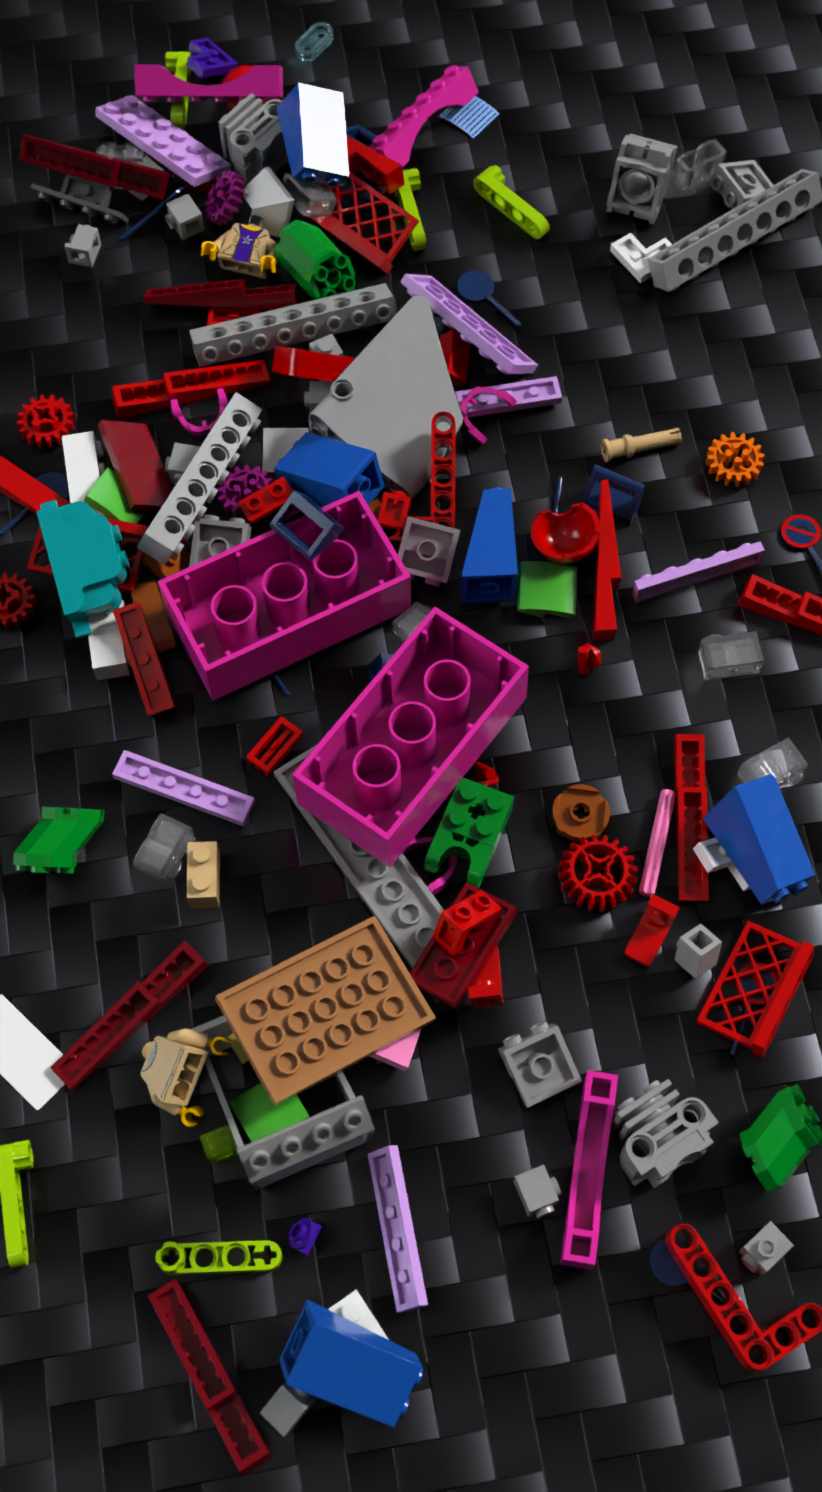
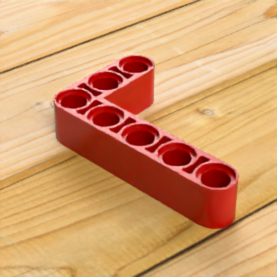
M275 346L272 372L334 382L355 360V357Z
M438 412L432 418L431 517L412 518L455 529L456 422L453 415L449 412ZM440 422H447L451 427L443 432L438 430L436 426ZM440 448H446L450 451V455L442 458L436 454V451ZM440 474H446L449 476L450 481L446 484H440L435 478ZM440 500H446L449 502L450 507L442 511L437 509L435 504ZM396 530L393 536L387 537L392 546H400L404 531Z
M680 1224L670 1229L666 1234L665 1245L744 1368L755 1371L768 1368L822 1330V1308L814 1303L797 1306L763 1330H760L697 1231L688 1224ZM676 1232H683L687 1235L689 1244L686 1249L676 1245L674 1237ZM695 1260H701L706 1264L707 1273L704 1277H699L694 1273L693 1263ZM714 1288L721 1289L725 1294V1302L722 1306H718L712 1301L711 1293ZM805 1310L813 1314L814 1325L811 1328L806 1327L802 1322L801 1316ZM734 1316L740 1318L744 1324L743 1332L740 1335L733 1333L730 1328V1321ZM778 1328H783L788 1334V1343L785 1346H781L776 1341L775 1333ZM753 1345L757 1346L762 1352V1360L759 1364L753 1363L749 1358V1350Z

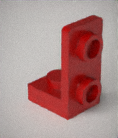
M283 476L240 500L238 504L249 523L253 524L280 509L293 493V490Z
M396 490L391 491V493L384 492L378 516L380 526L404 531L407 516L411 517V497H408L404 492Z
M479 891L441 912L432 937L454 956L462 951L469 931L499 914L501 907L483 891Z
M652 894L645 912L624 951V955L646 967H650L680 907Z
M497 946L494 948L474 985L468 986L469 999L473 1008L504 1005L499 949Z

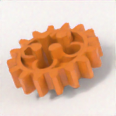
M731 432L730 438L722 434L720 440L714 439L712 446L708 448L706 465L710 466L709 474L716 473L715 480L718 482L724 479L725 486H728L730 482H734V485L739 487L741 481L749 485L751 479L756 480L758 478L759 472L762 471L765 455L760 453L761 445L754 446V438L748 441L745 440L744 433L741 434L740 438L736 437L734 432ZM743 450L741 457H737L738 451ZM729 462H732V468L727 469L729 466Z

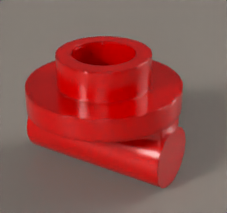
M585 643L578 648L579 674L585 675L589 670H595L600 667L601 653L595 646Z
M481 762L473 764L472 769L475 775L470 777L471 781L493 788V784L499 782V776L496 775L493 768Z

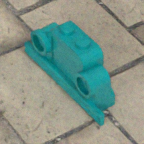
M56 500L40 504L41 510L36 512L64 615L72 622L76 638L91 635L93 633L88 617L99 613H113V610L119 608L122 601L121 593L116 586L126 580V567H129V561L126 552L120 550L119 541H122L118 525L112 526L107 518L98 515L85 502L78 501L58 507Z

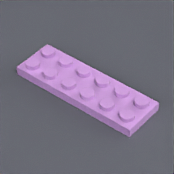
M126 96L96 107L95 117L194 187L213 180L218 175L222 176L223 171L228 172L230 170L231 164L221 158L220 155L215 154L205 147L204 144L195 140L187 132L172 124L171 121L162 117L135 96Z
M404 275L400 283L408 288L407 293L412 297L426 296L432 313L439 314L443 318L442 322L445 325L458 330L461 333L460 337L464 341L479 348L478 352L482 356L497 363L496 367L501 372L507 375H521L522 373H533L538 366L537 363L432 276Z

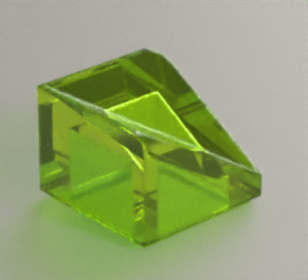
M229 1126L221 1127L200 1136L206 1156L212 1164L238 1154V1147Z

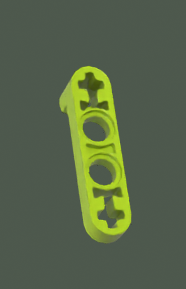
M166 52V69L170 73H175V76L181 80L190 83L192 70L186 66L188 56H192L191 52ZM181 97V102H172L171 123L180 129H185L189 97Z
M490 166L474 178L473 185L476 191L532 237L540 239L549 232L550 226L546 218L504 185L506 181L505 176L498 166Z
M416 168L403 170L405 185L398 189L399 206L419 220V223L410 234L409 240L413 251L426 249L425 233L412 191L421 190L419 171ZM404 217L403 220L406 227L410 221Z
M29 1140L0 1145V1194L7 1258L11 1269L27 1266L29 1263L19 1170L33 1168V1150Z
M269 1240L179 1244L176 1242H166L160 1250L156 1251L155 1258L156 1263L168 1275L270 1272L280 1266L283 1255L278 1244ZM250 1247H255L254 1254H264L265 1248L268 1247L271 1248L272 1253L277 1254L276 1258L271 1259V1264L266 1265L264 1259L260 1258L254 1259L255 1266H249L251 1261ZM235 1248L242 1249L245 1252V1260L239 1266H232L227 1260L229 1252ZM204 1249L210 1250L214 1257L211 1265L204 1268L196 1264L198 1252ZM186 1250H191L189 1257L191 1268H186ZM171 1251H175L179 1257L178 1262L173 1266L164 1262L165 1258L170 1257Z

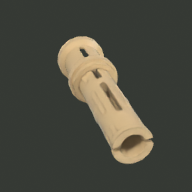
M679 428L635 437L626 434L620 439L610 441L602 439V456L605 462H611L613 458L623 456L631 458L637 452L679 445L682 442L681 432L677 433L680 431Z

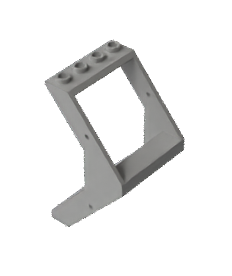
M224 1015L192 1028V1030L209 1034V1038L212 1039L215 1037H228L233 1033ZM221 1041L219 1043L221 1051L231 1047L228 1042ZM210 1047L205 1048V1050L209 1051L205 1065L238 1147V1154L249 1181L255 1190L371 1140L375 1129L362 1095L355 1097L343 1071L335 1075L347 1102L244 1146L209 1057L214 1055Z

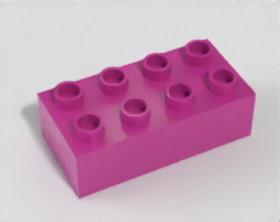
M360 491L322 507L324 511L345 529L337 539L311 561L277 532L271 530L158 581L166 614L212 701L411 609V576ZM307 515L284 524L310 547L323 531Z
M434 607L292 774L297 804L379 861L391 867L525 701L529 666L437 607Z

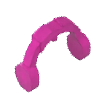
M478 386L469 391L468 396L462 401L460 410L463 422L468 428L467 433L482 445L487 441V438L469 421L466 411L467 405L470 402L475 406L477 401L473 397L478 394L488 393L496 396L513 408L517 403L516 399L503 389L498 391L490 387Z
M217 389L220 411L219 416L210 425H207L206 421H202V427L188 423L182 415L177 398L170 400L171 411L175 421L179 420L181 425L192 433L193 436L209 434L227 406V397L224 389Z
M414 838L402 853L406 854L424 845L431 846L434 838ZM456 856L448 858L449 868L446 874L427 886L433 896L447 887V881L451 878L457 865Z

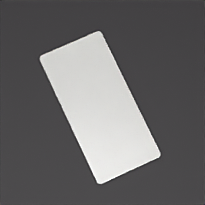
M0 994V1074L36 1110H39L65 1085L50 1068L63 1054Z

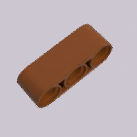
M151 579L137 583L134 592L131 593L133 603L141 602L158 653L177 648L156 580Z

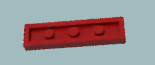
M138 601L113 610L147 715L153 716L176 708L141 602Z

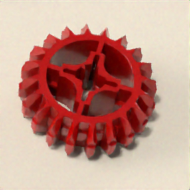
M593 834L591 835L590 842L585 837H581L580 845L574 842L571 843V851H564L562 856L564 860L559 863V868L562 871L559 872L558 879L564 881L561 885L562 891L570 890L567 898L572 900L577 897L576 905L578 907H581L584 902L587 903V910L589 912L593 910L594 905H598L599 911L604 912L606 904L612 910L616 908V901L624 904L626 901L625 895H632L633 888L631 886L636 885L637 878L633 876L637 873V866L631 865L634 862L633 855L625 856L628 851L627 846L620 849L617 848L618 839H615L612 844L608 843L607 835L602 837V841H598L597 836ZM593 855H602L605 857L599 859L594 857ZM578 861L583 865L582 869L586 873L580 882L574 871ZM615 864L621 875V881L618 885L613 881L614 877L610 873ZM597 887L603 890L604 892H597L589 889Z

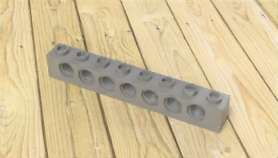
M805 169L799 170L648 258L647 261L654 286L666 291H674L687 280L697 278L699 273L717 266L726 257L736 255L738 250L756 243L757 239L765 234L773 233L777 227L793 221L799 214L812 210L816 204L822 201V190L818 172Z
M383 283L192 329L189 332L199 367L272 350L275 349V346L285 347L322 338L330 334L334 335L388 322L396 313L393 295L387 284Z
M235 392L137 546L139 550L163 565H166L170 557L177 558L184 546L180 543L181 539L188 540L196 527L191 523L194 519L199 522L207 509L203 506L204 502L211 503L218 492V489L214 488L216 483L220 486L223 484L229 474L225 470L226 467L233 468L240 456L236 451L238 449L244 450L251 439L247 436L248 432L254 434L261 423V420L257 419V417L261 413L262 408Z

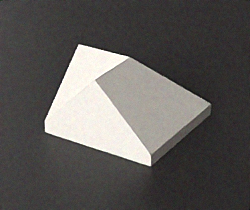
M268 166L243 189L245 191L243 197L252 208L251 216L257 215L265 220L262 229L269 231V235L281 238L279 233L290 222L294 199Z

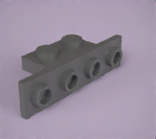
M66 174L60 192L33 183L31 185V189L38 193L37 197L46 202L52 203V200L60 201L59 205L74 210V207L82 209L81 212L92 217H96V214L102 215L104 220L113 224H118L119 221L128 223L129 219L124 214L108 208L114 187Z

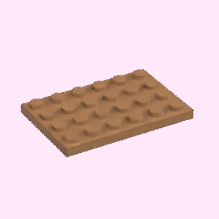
M376 916L283 961L215 997L219 1008L274 1107L423 1028L436 1019Z

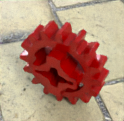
M42 394L39 401L31 398L30 406L23 404L24 412H18L19 421H17V425L22 438H27L30 445L36 442L38 448H42L43 444H47L49 448H52L53 442L61 445L62 436L69 435V431H74L73 422H75V417L70 404H65L63 398L56 401L54 395L51 394L49 399H45Z
M3 573L2 579H0V626L3 625L6 631H9L11 624L19 628L20 620L28 622L27 613L34 614L33 605L37 604L32 585L29 586L26 578L20 580L18 574L8 578L7 573Z

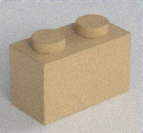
M217 841L187 842V900L190 909L220 908V851Z

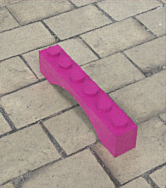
M134 64L135 95L143 97L144 102H157V97H166L167 102H181V97H190V102H205V97L214 98V102H229V98H238V102H240L251 93L255 95V98H262L263 103L283 98V67L280 65H255L246 74L233 81L206 86L183 81L161 65Z
M457 65L448 67L441 78L432 82L430 88L425 93L420 94L413 105L404 109L402 115L387 126L388 129L373 139V143L369 148L398 162L403 168L409 162L416 135L430 115L445 106H465L479 93L469 67H457Z
M587 1070L584 1078L560 1265L592 1270L595 1266L604 1172L618 1075Z

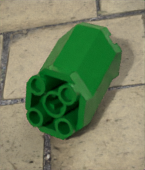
M296 219L280 230V243H276L274 249L280 267L287 270L311 298L317 300L350 292L354 289L356 284L354 279L355 272L349 256L342 254L319 227Z
M42 807L41 820L14 852L13 865H15V870L36 873H49V871L74 873V867L77 866V855L104 822V810Z
M797 1084L777 1092L753 1125L739 1133L743 1150L747 1158L751 1156L754 1163L752 1166L753 1171L767 1192H773L783 1187L808 1153L822 1145V1131L818 1125H815L819 1123V1118L811 1105L806 1107L803 1103L806 1100Z

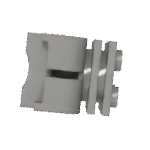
M252 93L244 100H241L234 109L225 114L218 122L223 157L226 159L230 157L234 172L243 177V182L246 185L265 167L269 166L276 175L281 168L289 165L277 113V107L282 101L273 99L263 105L260 98L255 100V95Z
M634 134L626 135L621 143L619 156L616 160L606 212L616 211L629 215L632 210L635 211L634 217L648 220L650 224H654L668 188L677 146Z
M669 1079L661 1084L658 1080L654 1081L643 1089L646 1094L639 1097L636 1101L633 1097L627 1099L617 1107L618 1111L614 1113L616 1117L611 1127L615 1131L623 1126L618 1135L621 1141L629 1137L620 1152L619 1163L634 1186L647 1178L652 1186L656 1188L665 1182L675 1169L692 1163L707 1152L706 1149L714 1143L708 1131L719 1122L706 1104L698 1098L689 1097L673 1106L680 1094L675 1089L666 1095L672 1085ZM684 1116L689 1117L693 1123L688 1122ZM632 1150L640 1151L644 1158L635 1156Z

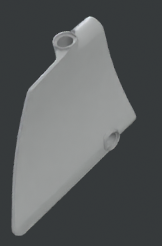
M413 296L332 383L331 391L309 414V430L311 434L376 452L385 488L389 491L404 492L408 497H411V500L425 486L427 481L431 483V423L434 415L441 411L452 414L456 422V434L463 424V416L446 366L430 303L426 296ZM440 422L436 427L444 432L449 430L451 426L447 422ZM440 448L436 451V454L443 458L447 449Z

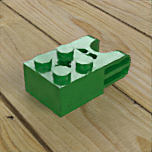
M462 778L456 785L425 858V870L431 873L438 872L442 863L450 856L461 857L469 864L467 883L479 888L512 812L514 796Z

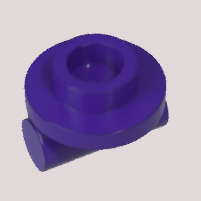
M308 1218L299 1220L290 1229V1246L308 1256L322 1226Z

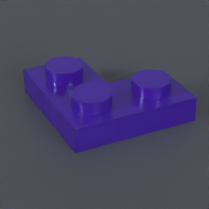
M203 38L190 41L188 49L194 56H188L186 66L194 71L196 76L208 78L216 75H225L230 70L237 68L238 63L210 39Z

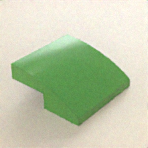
M108 467L84 499V502L91 508L111 519L138 524L147 512L130 510L116 472Z
M522 561L519 564L517 612L541 618L546 613L567 619H572L576 615L577 567L541 561Z
M262 1083L229 1101L232 1110L251 1143L310 1118L297 1095L274 1107Z

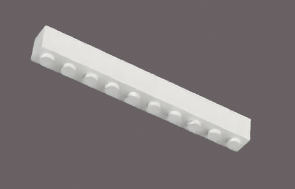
M93 431L62 436L70 503L84 502L87 493L106 470L104 462L100 463L99 457L104 456L101 440L96 441ZM95 510L98 515H102V516H104V517L107 518L106 515H104L103 513H101V512ZM124 600L121 601L119 608L125 606ZM99 613L89 616L93 634L88 635L92 669L97 681L130 675V661L114 613Z

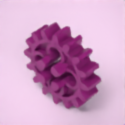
M231 170L228 172L223 171L222 177L217 176L216 184L212 183V189L207 194L209 199L205 202V205L208 206L204 211L207 214L206 218L219 226L221 224L226 225L228 219H233V213L238 212L237 207L243 202L241 196L245 194V191L242 190L245 186L243 177Z
M248 464L245 465L244 470H240L236 466L235 473L229 472L227 480H224L221 487L217 488L221 507L224 506L226 514L232 512L234 518H238L240 514H243L244 520H247L238 504L243 499L242 495L246 498L272 483L273 479L269 478L266 470L260 473L259 466L254 467L253 470H250Z

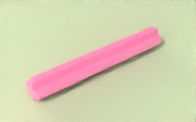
M663 789L660 793L639 887V894L642 896L651 897L656 890L676 798V792Z

